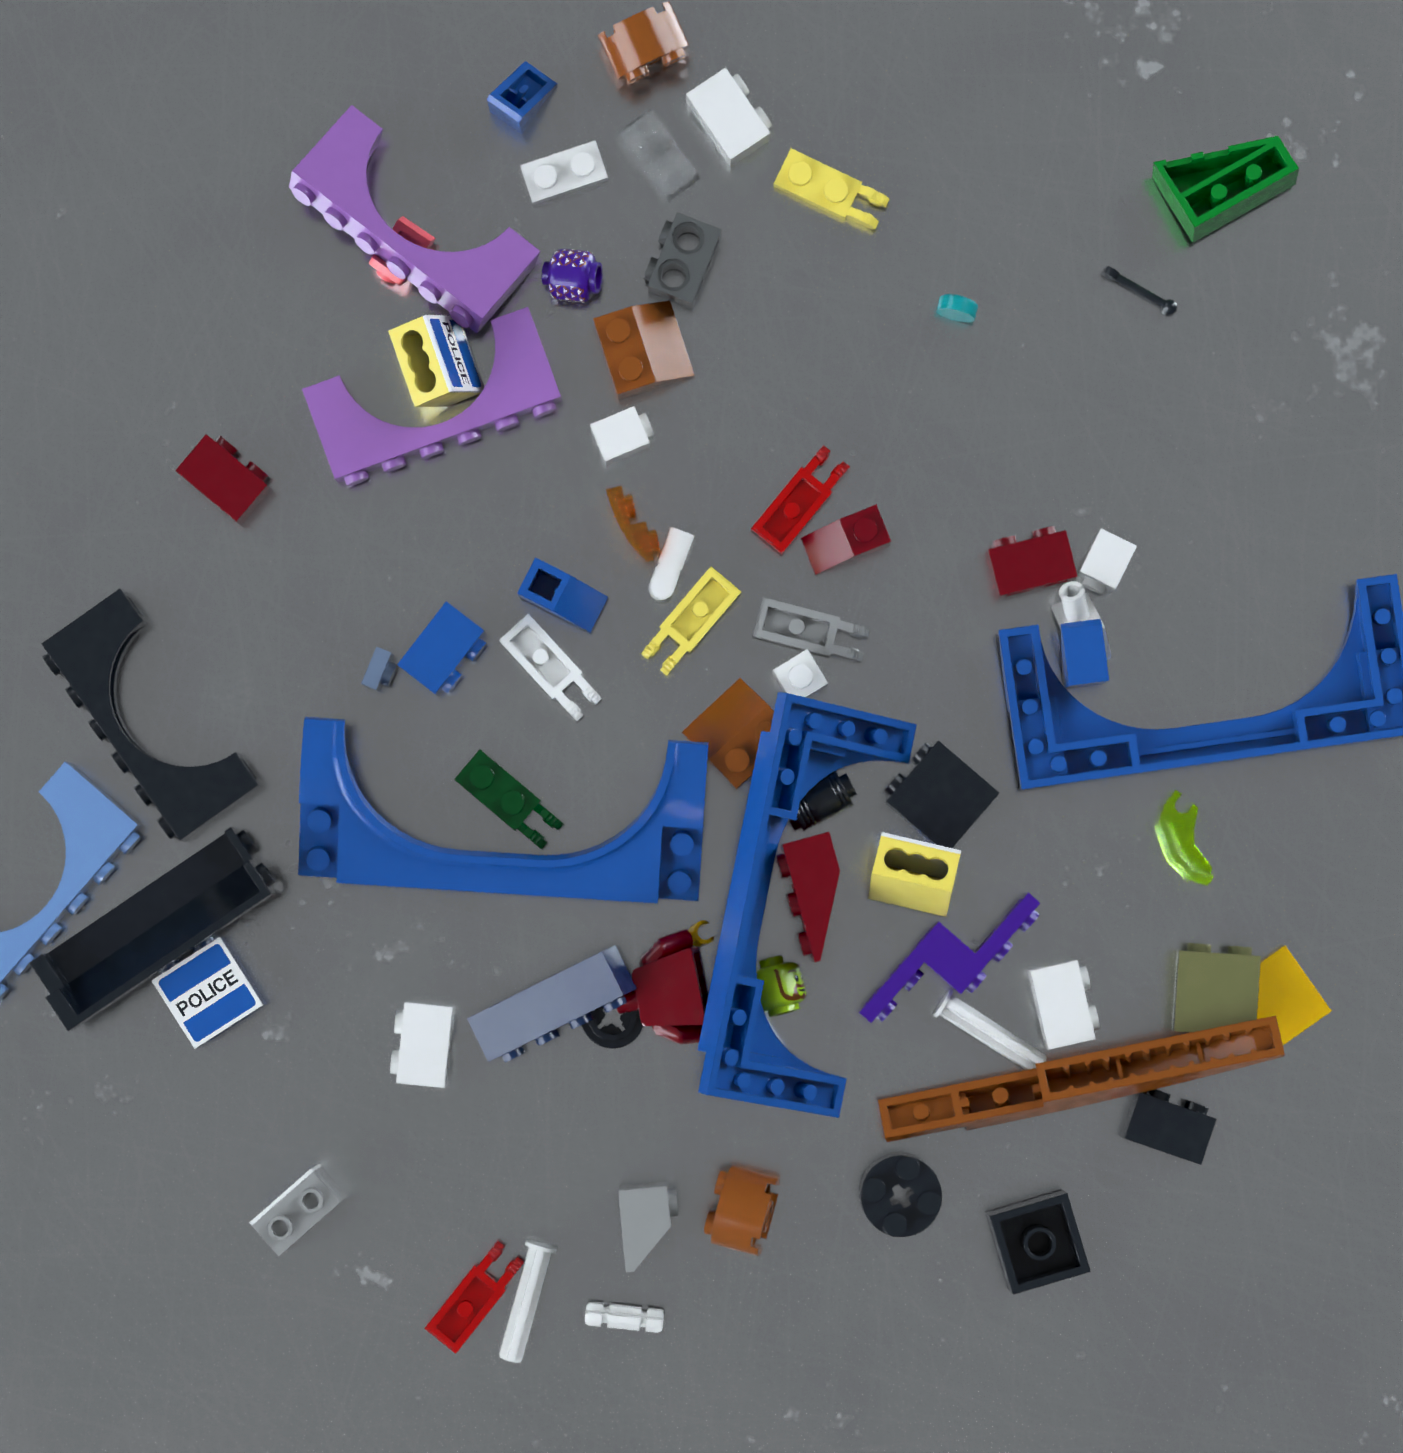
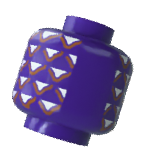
M559 249L554 252L550 262L545 261L543 264L542 284L548 286L550 295L555 300L585 303L592 298L593 294L600 292L603 279L602 264L596 262L595 256L589 251Z

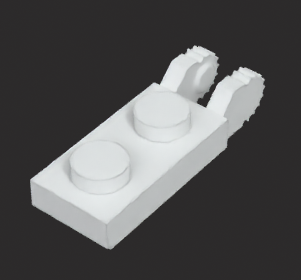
M529 614L499 640L553 700L556 698L576 721L583 716L581 709L563 693L570 684L575 682L582 690V694L594 704H597L602 699L581 676L582 671Z

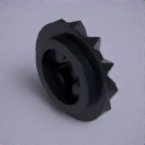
M603 1006L591 1011L594 1019L582 1025L585 1034L592 1042L609 1049L621 1048L630 1044L638 1037L643 1028L639 1010L621 1014L620 1020L622 1021L621 1025L625 1028L624 1031L612 1023L608 1026L604 1025L600 1029L598 1025L602 1023V1019L606 1016Z

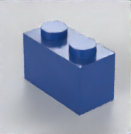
M446 601L397 665L435 695L439 696L442 691L448 694L461 679L462 674L458 670L468 658L473 662L485 648L487 643L482 639L486 632Z

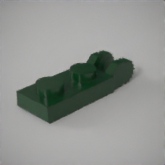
M481 749L478 750L454 779L514 831L519 830L540 849H543L547 842L539 832L532 830L524 823L533 811L537 812L545 823L557 830L564 824L540 804L541 800Z

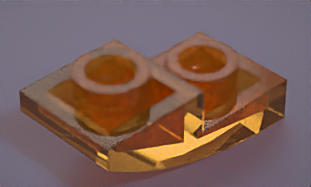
M622 486L606 489L613 515L626 541L647 566L655 564L653 554L661 553L656 529L648 531L646 521L630 525L629 519L637 517L632 494L623 495Z

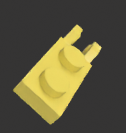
M790 148L773 184L775 188L840 219L845 220L847 218L873 230L876 229L879 221L870 213L852 208L856 196L878 207H886L890 200L886 195L875 189L862 185L861 181Z
M711 566L659 626L661 630L641 654L646 659L654 656L661 648V644L670 636L680 646L662 664L660 670L667 676L687 652H692L742 592Z

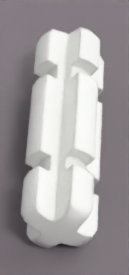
M592 1301L586 1305L585 1324L588 1326L601 1327L602 1323H607V1328L639 1331L640 1327H646V1332L659 1333L663 1329L664 1311L659 1308L648 1307L647 1311H641L642 1307L610 1303L609 1307H603L604 1303Z

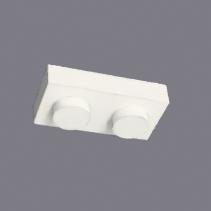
M595 140L520 165L533 205L608 181V176Z

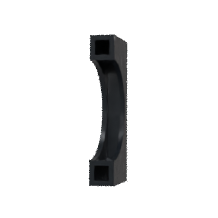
M120 588L41 643L47 651L42 657L56 676L62 673L70 686L65 690L78 708L82 706L87 708L93 717L88 723L101 741L108 738L116 751L111 756L124 774L131 771L139 782L134 789L147 806L154 804L162 817L157 819L166 835L170 839L176 836L179 841L185 842L262 788L263 785L240 753L235 752L227 758L208 765L195 767L175 766L164 763L149 755L129 735L117 709L115 697L116 674L126 648L133 638L149 623L128 593Z

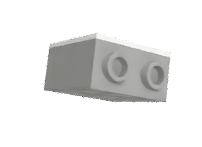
M317 1164L249 1223L272 1250L280 1256L348 1196L324 1168Z

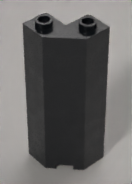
M235 827L228 828L224 831L225 834L49 953L41 954L29 963L50 993L45 998L67 1031L75 1030L275 894L271 885L276 881L263 862L259 864L252 853L257 850V846L245 829L238 832Z

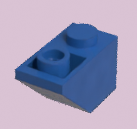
M536 557L517 592L520 598L591 633L608 600V597Z

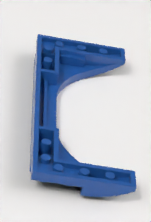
M1397 574L1356 580L1353 615L1344 645L1327 674L1300 699L1280 710L1264 715L1178 728H1136L1111 721L1096 714L1073 697L1053 672L1043 649L1039 624L998 630L1007 709L1010 714L1021 790L1403 736V611Z
M778 692L770 732L761 731L712 974L698 1045V1051L706 1052L698 1093L839 1118L847 1078L828 1074L798 1059L780 1042L765 1016L761 1004L764 980L757 979L756 973L759 935L778 844L788 820L797 819L799 804L802 798L820 780L848 765L867 761L909 763L917 724L794 694Z
M304 718L299 784L300 833L298 875L331 877L336 878V883L627 902L658 903V898L699 901L709 742L668 740L666 760L655 792L638 817L612 838L591 848L573 853L532 855L442 848L414 839L401 832L374 810L357 786L346 752V719Z

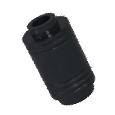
M834 771L808 791L800 801L797 819H789L794 831L800 828L805 831L813 825L815 826L817 823L848 809L849 806H853L851 797L857 795L848 775L845 773L839 777L837 771Z

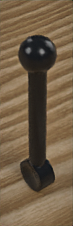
M1106 266L1102 272L1107 278L1121 283L1161 306L1165 314L1172 315L1177 311V304L1174 300H1164L1124 277L1112 267Z

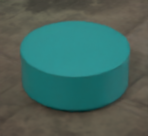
M944 294L939 297L936 312L951 320L973 322L976 318L978 305L975 301L964 296Z

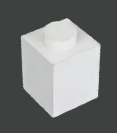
M635 406L590 424L606 466L650 448L648 437L654 435L646 413L638 415Z
M1101 528L1096 533L1077 572V575L1084 579L1082 585L1099 594H1104L1105 590L1113 592L1117 588L1137 546Z
M808 649L772 671L784 693L808 698L828 685L827 680Z

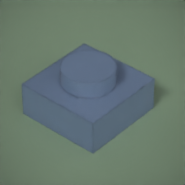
M376 647L361 684L377 692H380L382 685L389 686L397 668V664L392 662L394 655L389 651Z

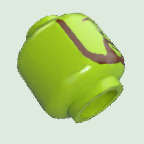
M782 955L759 961L761 969L756 970L757 979L764 980L761 995V1004L764 1012L768 1011L769 1017H774L800 1010L799 1003L805 1000L807 993L799 965L795 962H784Z

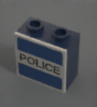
M213 936L193 949L194 954L183 961L178 959L160 971L158 977L151 980L194 1049L204 1046L268 1005L226 937H219L216 940Z

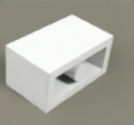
M725 67L686 93V103L728 165L732 167L770 141L768 129L772 127V124L760 106L754 109L746 98L750 92L742 78L738 74L731 76Z
M1071 960L1027 970L1045 1049L1050 1050L1095 1040L1094 1030L1100 1029V1023L1095 1005L1088 1007L1085 991L1091 990L1086 966L1079 967L1078 960Z
M404 1002V1010L397 1009L394 1033L401 1034L400 1049L392 1050L390 1073L397 1074L396 1083L439 1088L447 1087L455 1006Z

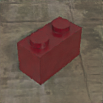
M205 434L175 471L239 525H242L272 490L264 482L268 475L252 461H249L244 466L233 457L238 450L222 436L219 435L214 441Z
M1050 526L1032 531V539L1017 542L1016 536H1009L992 541L994 548L988 549L985 554L996 598L1000 599L1075 580L1078 575L1066 530L1056 532L1055 526Z

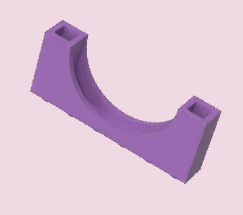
M351 105L292 170L289 188L292 190L295 198L306 206L312 205L320 211L330 226L337 230L343 229L352 236L361 250L370 255L375 254L385 261L387 268L392 274L400 279L406 278L418 287L419 293L427 301L433 304L438 303L445 308L458 325L463 328L469 327L478 333L535 267L540 250L510 227L485 245L458 252L427 249L397 234L377 212L371 200L366 179L367 164L375 150L379 147L383 129Z
M525 307L490 320L495 338V357L488 382L477 399L467 409L443 423L426 427H402L382 421L365 411L352 398L340 375L303 388L302 391L334 479L338 484L344 481L347 486L361 483L369 479V472L382 467L384 472L397 470L407 465L405 459L418 454L421 455L422 459L438 455L444 451L443 445L458 440L459 445L471 443L482 437L481 431L496 427L497 431L512 428L519 424V417L533 413L534 417L537 418L556 411L555 404L563 401L529 308Z

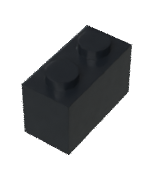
M1157 1089L1146 1091V1094H1134L1120 1137L1201 1165L1217 1120L1207 1116L1209 1107L1188 1100L1185 1101L1184 1107L1169 1102L1171 1094Z

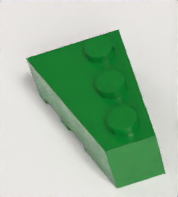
M1279 136L1231 145L1225 150L1206 154L1198 152L1191 154L1187 158L1166 162V159L1153 162L1152 179L1190 240L1194 243L1296 185L1299 167Z

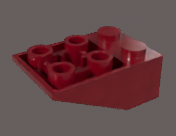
M830 832L782 844V853L776 855L781 878L789 877L793 889L792 893L786 894L792 918L800 916L804 931L797 933L802 955L804 957L811 955L812 962L814 963L821 961L840 874Z

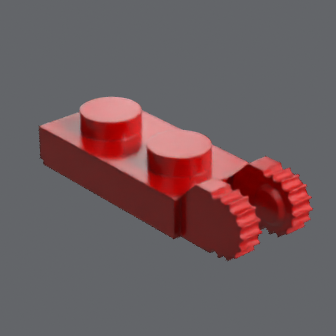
M824 445L805 468L801 467L751 528L755 534L781 555L833 493L831 490L850 468L843 461L830 473L831 476L824 484L816 479L812 474L819 466L824 464L830 453V450Z
M499 1241L495 1243L479 1265L475 1264L424 1328L455 1354L507 1290L505 1286L524 1263L517 1256L515 1260L508 1264L504 1274L498 1281L485 1271L491 1263L495 1262L503 1252L502 1249L505 1246Z

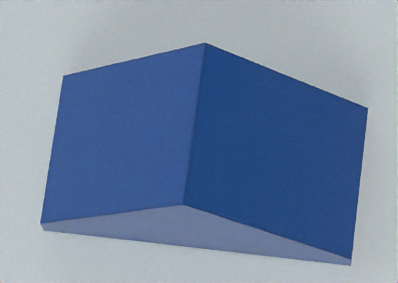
M525 61L489 94L487 98L489 110L516 131L523 134L558 83Z
M1101 619L1061 624L1063 686L1065 688L1103 684L1110 681Z

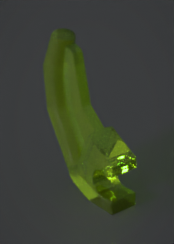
M1174 790L1162 805L1156 830L1168 861L1186 879L1203 885H1209L1213 879V874H1211L1212 866L1195 846L1194 842L1198 807L1192 804L1187 812L1179 813L1175 808V803L1182 794Z

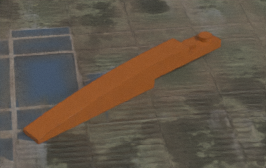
M1276 1016L1037 1063L1034 1069L880 1099L878 1103L886 1142H892L966 1127L968 1131L1099 1103L1284 1057L1285 1053Z

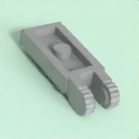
M763 597L753 637L801 650L808 649L809 652L828 657L832 654L837 657L862 662L864 653L855 648L834 645L837 630L850 634L853 637L868 638L870 629L841 621L840 617Z

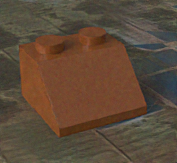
M670 300L630 306L593 318L619 401L694 377Z
M739 678L686 727L682 733L689 741L709 742L707 760L735 790H738L753 774L761 731L770 732L774 710Z

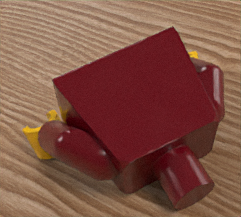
M699 921L688 930L683 929L659 938L640 957V967L633 969L631 974L637 989L624 995L627 1003L617 1008L619 1014L639 1010L642 1025L652 1026L656 1035L681 1045L699 1043L709 995L699 947L712 942L714 936L704 940L698 936L697 931L699 927L708 924V921Z

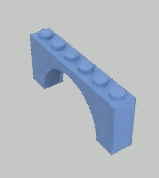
M64 762L39 791L53 808L62 826L66 846L63 875L53 897L37 915L18 927L0 932V1000L9 990L5 984L15 973L20 977L31 966L29 963L35 959L31 954L41 943L47 946L60 933L62 927L58 923L68 912L73 916L86 903L89 897L84 893L94 882L100 885L109 877L115 869L111 862L121 851L125 855L128 854L141 839L138 831L143 825L69 762Z

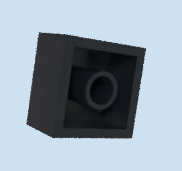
M1064 1190L986 1213L1008 1289L1012 1295L1091 1272L1068 1193Z

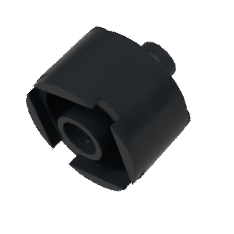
M891 1153L878 1158L866 1169L860 1183L859 1200L863 1212L875 1228L892 1237H908L924 1231L935 1220L942 1206V1190L936 1174L923 1160L910 1154ZM898 1184L902 1189L908 1187L911 1189L906 1195L908 1202L903 1205L899 1201H894L893 1203L890 1201V1198L894 1196L892 1188Z

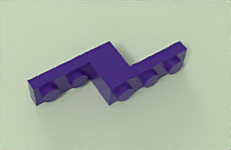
M1029 892L1025 893L974 952L943 924L936 921L859 1009L858 1013L870 1023L876 1017L883 1022L897 1006L893 998L902 987L909 992L924 975L919 969L923 963L958 994H962L965 989L972 993L986 978L987 975L982 970L991 959L998 963L1012 948L1013 944L1009 939L1018 928L1025 932L1039 917L1040 914L1035 909L1039 906L1040 902Z

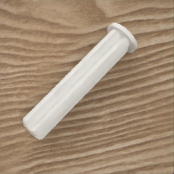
M952 989L946 992L933 1013L934 1017L942 1016L1025 1070L1036 1068L1035 1064L1046 1062L1047 1056L953 996L954 991Z
M526 1240L525 1242L528 1250L499 1352L500 1358L515 1363H520L523 1359L552 1253L557 1251V1248L532 1240Z

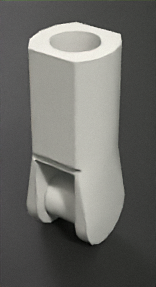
M673 527L669 528L657 560L658 565L655 567L648 587L649 594L655 600H665L674 592L694 535Z

